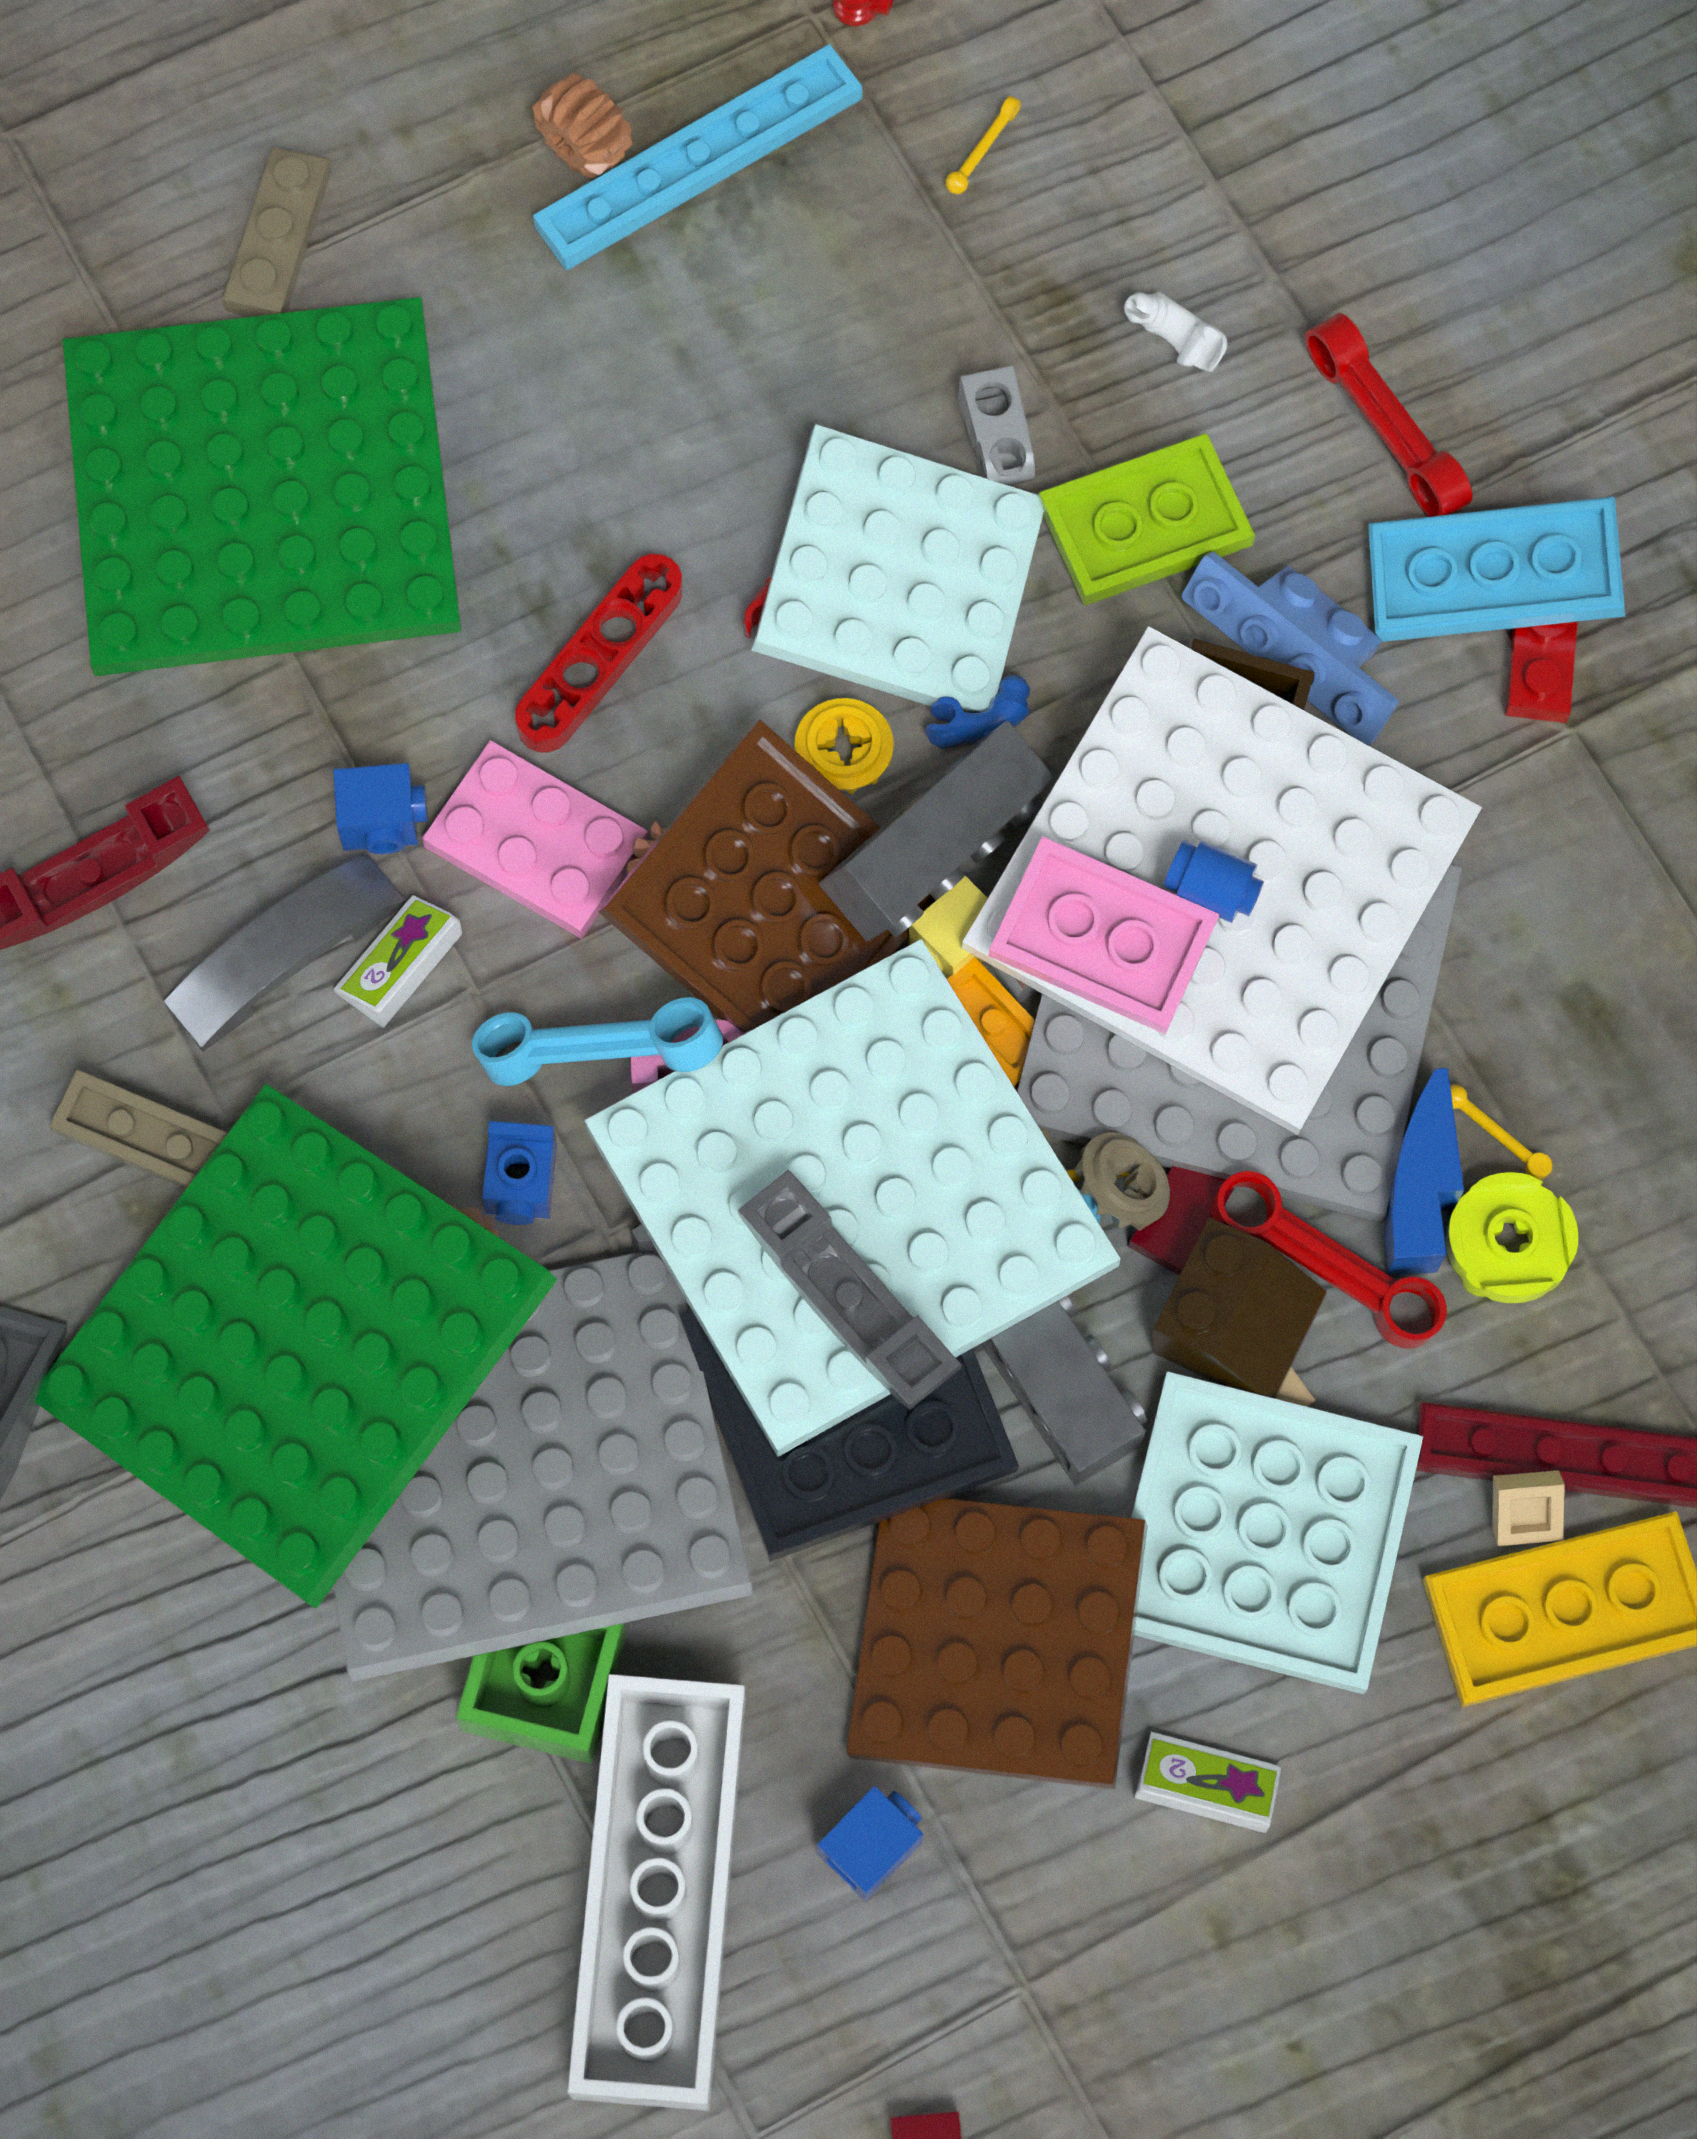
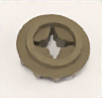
M1108 1132L1094 1137L1080 1150L1082 1159L1074 1171L1085 1180L1080 1194L1093 1197L1097 1203L1096 1215L1109 1213L1117 1229L1131 1224L1139 1231L1162 1217L1167 1210L1170 1200L1168 1179L1158 1159L1140 1146L1136 1139L1121 1133ZM1126 1171L1128 1176L1125 1178L1126 1184L1124 1185V1192H1122L1115 1186L1116 1175L1120 1176Z

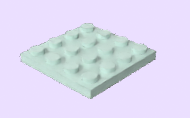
M815 425L807 447L752 651L928 706H932L941 697H953L960 702L963 712H985L989 708L990 702L995 699L998 693L1044 512L1038 498L1039 495Z
M1167 1372L1131 1516L1134 1519L1146 1520L1148 1525L1134 1635L1364 1695L1368 1689L1423 1436Z

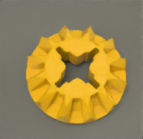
M837 698L815 706L803 717L796 731L794 746L795 751L836 788L846 790L852 795L858 788L868 784L876 785L879 777L891 765L894 741L887 720L877 709L860 700ZM838 727H843L844 735L848 737L850 744L861 745V747L853 749L849 766H845L838 752L827 751V749L835 747Z

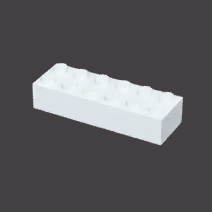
M609 1675L568 2094L572 2100L710 2111L746 1703L745 1686Z

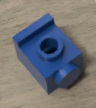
M489 1121V1140L482 1196L486 1214H494L496 1220L512 1225L532 1224L534 1218L550 1219L557 1154L554 1126ZM509 1166L530 1168L528 1174L520 1179L510 1178L506 1174Z

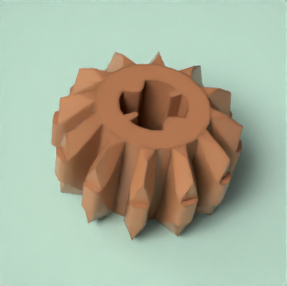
M572 73L568 77L559 80L556 84L553 83L541 94V99L532 107L535 127L543 134L544 143L553 149L557 159L561 158L567 163L571 171L580 172L588 178L593 179L609 168L612 169L625 157L624 153L633 145L630 135L632 132L631 127L621 115L622 108L616 106L611 101L609 93L602 92L595 81L591 79L585 80L583 76Z

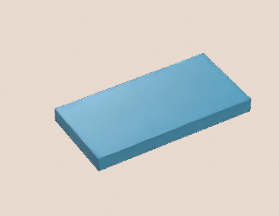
M1615 497L1369 524L1375 633L1383 640L1382 642L1625 617Z

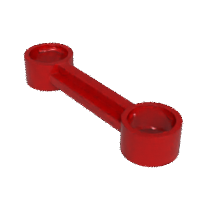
M1337 313L1307 330L1305 342L1314 365L1327 381L1333 384L1341 383L1407 472L1409 488L1420 509L1428 517L1451 515L1472 502L1473 493L1463 468L1448 452H1437L1370 363L1366 342L1354 322L1345 314Z
M1255 1171L1235 1173L1227 1178L1215 1194L1211 1204L1212 1219L1269 1243L1273 1248L1373 1311L1379 1333L1390 1344L1405 1349L1416 1348L1428 1342L1442 1328L1446 1320L1447 1306L1445 1298L1438 1287L1420 1277H1406L1398 1281L1394 1280L1282 1208L1280 1192L1273 1181L1267 1176ZM1235 1187H1247L1258 1192L1265 1200L1267 1206L1265 1221L1255 1227H1244L1235 1223L1226 1212L1224 1206L1225 1193ZM1409 1292L1420 1296L1427 1303L1431 1311L1432 1321L1430 1328L1422 1334H1411L1400 1329L1390 1315V1303L1395 1295Z

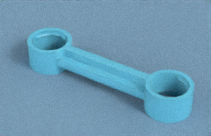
M692 997L679 998L665 1004L655 1013L652 1020L534 1029L524 1015L514 1012L502 1013L484 1022L478 1028L472 1040V1050L488 1078L493 1083L501 1086H513L525 1082L538 1072L542 1064L660 1055L667 1067L674 1071L691 1072L703 1068L713 1061L723 1045L722 1033L708 1006L700 999ZM701 1027L689 1039L671 1043L684 1030ZM522 1041L511 1053L495 1057L507 1045Z

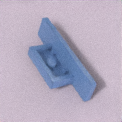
M1210 552L1202 558L1182 593V599L1249 654L1315 672L1307 701L1355 739L1368 746L1375 742L1396 710L1399 701L1359 667L1373 657L1383 640L1370 631L1358 616L1345 611L1320 591L1314 581L1305 575L1299 574L1289 565L1258 587L1215 552Z

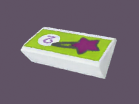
M412 895L335 986L334 992L384 1028L462 935L460 920L451 913Z
M1151 1732L1135 1798L1266 1833L1270 1827L1281 1766Z

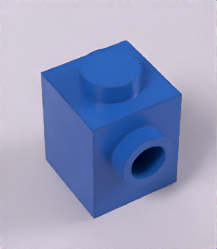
M409 763L333 769L337 830L343 851L366 849L374 854H392L402 850L404 846L418 845L417 823L428 822L425 784L414 785Z
M874 1786L817 1844V1855L866 1902L922 1844L924 1833L916 1827L922 1820V1817L898 1792L893 1790L886 1797Z

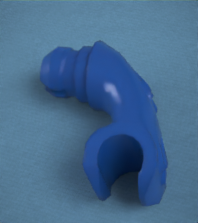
M1017 675L1006 676L1000 682L999 693L990 702L989 708L985 712H963L961 704L957 699L953 697L939 698L931 706V714L938 720L948 722V724L939 725L932 723L926 726V735L930 743L941 749H946L953 746L976 743L1006 721H1009L1016 728L1030 714L1028 702L1026 701L1030 694V687L1027 681Z

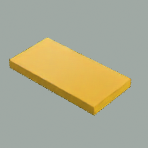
M1677 1511L1427 1575L1422 1580L1461 1708L1697 1646V1570Z

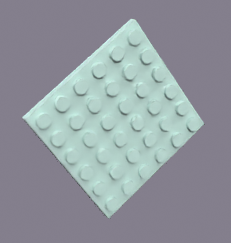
M922 939L723 1045L716 1058L703 1068L691 1072L675 1071L584 1120L585 1128L777 1456L786 1453L891 1394L852 1355L811 1309L738 1215L739 1208L787 1170L794 1174L831 1216L833 1228L913 1318L918 1315L955 1358L1119 1267L1121 1258Z

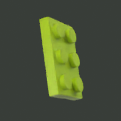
M1207 433L1039 492L1038 496L1044 510V519L1084 606L1198 566L1202 558L1210 552H1215L1220 557L1251 547L1254 542L1255 534Z

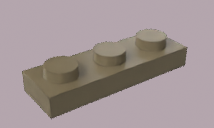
M272 147L222 299L226 312L249 317L287 313L332 172L329 159Z
M76 1070L49 1125V1128L55 1134L187 1189L228 1134L80 1070Z

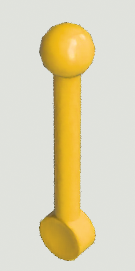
M1012 95L1005 100L1000 114L961 168L947 176L945 185L950 193L958 195L966 191L968 187L967 178L1008 121L1011 122L1016 117L1021 108V100Z
M1458 1084L1450 1085L1453 1109L1459 1108L1523 1161L1527 1175L1543 1180L1550 1174L1553 1164L1548 1155L1544 1153L1533 1154L1468 1100L1467 1091L1464 1087Z

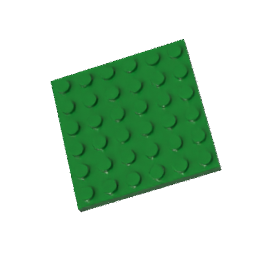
M422 297L62 339L90 664L94 676L462 632Z
M265 1084L45 1375L35 1403L299 1598L317 1609L558 1279L549 1270L274 1088Z

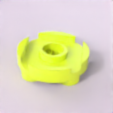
M1497 1173L1487 1176L1474 1184L1457 1203L1448 1220L1445 1236L1450 1263L1461 1277V1282L1465 1289L1475 1296H1486L1493 1301L1524 1303L1538 1299L1548 1291L1556 1288L1571 1265L1578 1248L1577 1222L1568 1203L1561 1196L1557 1198L1550 1190L1541 1186L1542 1181L1523 1173ZM1513 1223L1516 1233L1527 1234L1529 1243L1520 1245L1518 1253L1508 1252L1506 1247L1498 1245L1495 1236L1502 1233L1503 1224Z

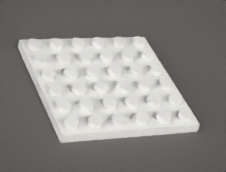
M1148 626L964 938L962 949L1298 1135L1482 807ZM1042 836L1177 895V892L1167 889L1163 885L1183 840L1196 845L1203 840L1258 864L1254 877L1265 882L1252 913L1248 917L1238 912L1233 923L1218 918L1166 1035L988 956L990 946Z

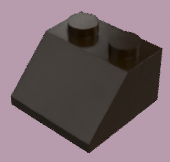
M1209 1217L1153 1328L1154 1354L1221 1385L1276 1399L1321 1308L1327 1291L1269 1243Z

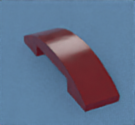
M178 775L124 805L129 815L21 875H18L13 867L1 873L0 950L47 934L109 904L159 873L202 839L210 829L181 777Z

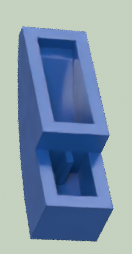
M1448 1068L1434 1070L1410 1117L1399 1148L1384 1226L1385 1267L1388 1276L1437 1273L1446 1257L1441 1210L1455 1209L1464 1192Z

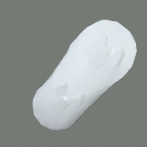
M1137 292L1130 296L1125 303L1124 309L1129 321L1141 324L1147 331L1166 339L1178 351L1177 363L1189 367L1194 365L1205 371L1212 372L1227 349L1226 336L1219 329L1205 323L1161 292L1149 295Z

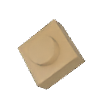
M1559 1470L1493 1476L1492 1532L1498 1546L1563 1541L1565 1484Z

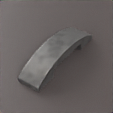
M368 854L351 860L302 886L239 930L197 966L165 999L164 1003L202 1052H204L254 1015L251 1008L252 1005L351 934L355 941L403 907L406 904L405 899Z
M787 1170L738 1209V1215L756 1240L811 1309L852 1355L909 1410L961 1369V1363L918 1315L913 1318L833 1228L831 1216L790 1170Z

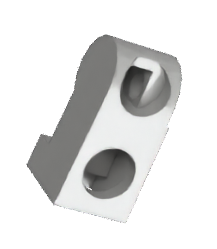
M1014 365L961 376L957 402L962 420L966 423L972 449L975 448L980 477L1005 485L1034 480L1035 464ZM992 386L994 387V388L982 390V389H984V388H986V387H992Z

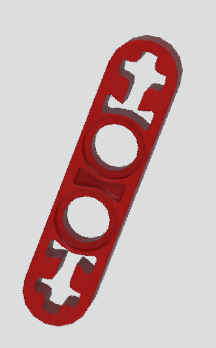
M649 554L636 560L522 697L516 707L515 722L520 741L527 748L536 752L549 753L560 749L566 744L678 607L683 594L682 574L679 566L671 558L662 554ZM661 576L665 577L667 591L663 592L656 588L644 600V615L637 607L645 595L644 579L655 582ZM616 617L625 618L635 625L636 631L628 641L613 643L602 636L601 629L608 620ZM588 663L596 668L599 676L595 683L582 689L570 686L564 680V674L573 664ZM554 689L562 699V702L554 711L556 727L552 729L549 726L543 725L538 731H535L532 715L536 714L540 717L548 715L556 705L554 692L551 691Z

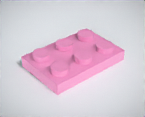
M490 740L422 840L425 849L583 939L599 915L598 911L614 893L626 875L627 863L637 858L633 852V843L636 838L649 840L648 830Z
M1042 836L990 946L988 956L1166 1035L1220 914Z

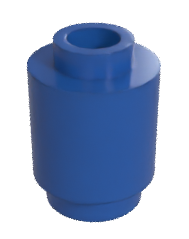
M1183 840L1170 866L1163 887L1177 892L1179 897L1220 914L1219 918L1233 923L1238 912L1248 917L1250 916L1265 881L1254 877L1258 864L1203 840L1198 845Z

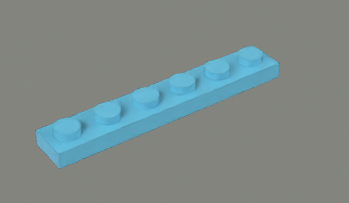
M828 44L533 215L534 228L567 271L862 100V85L833 47Z

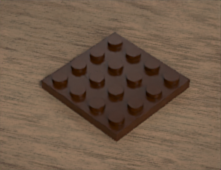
M758 720L751 725L598 911L693 996L703 1001L717 1017L728 1021L745 1034L893 955L909 935V928L896 937L889 930H886L866 942L818 884L881 827L762 720ZM929 893L917 905L924 912L936 900Z
M941 1499L881 1521L879 1523L846 1754L852 1759L1115 1789L1148 1529L1146 1520Z

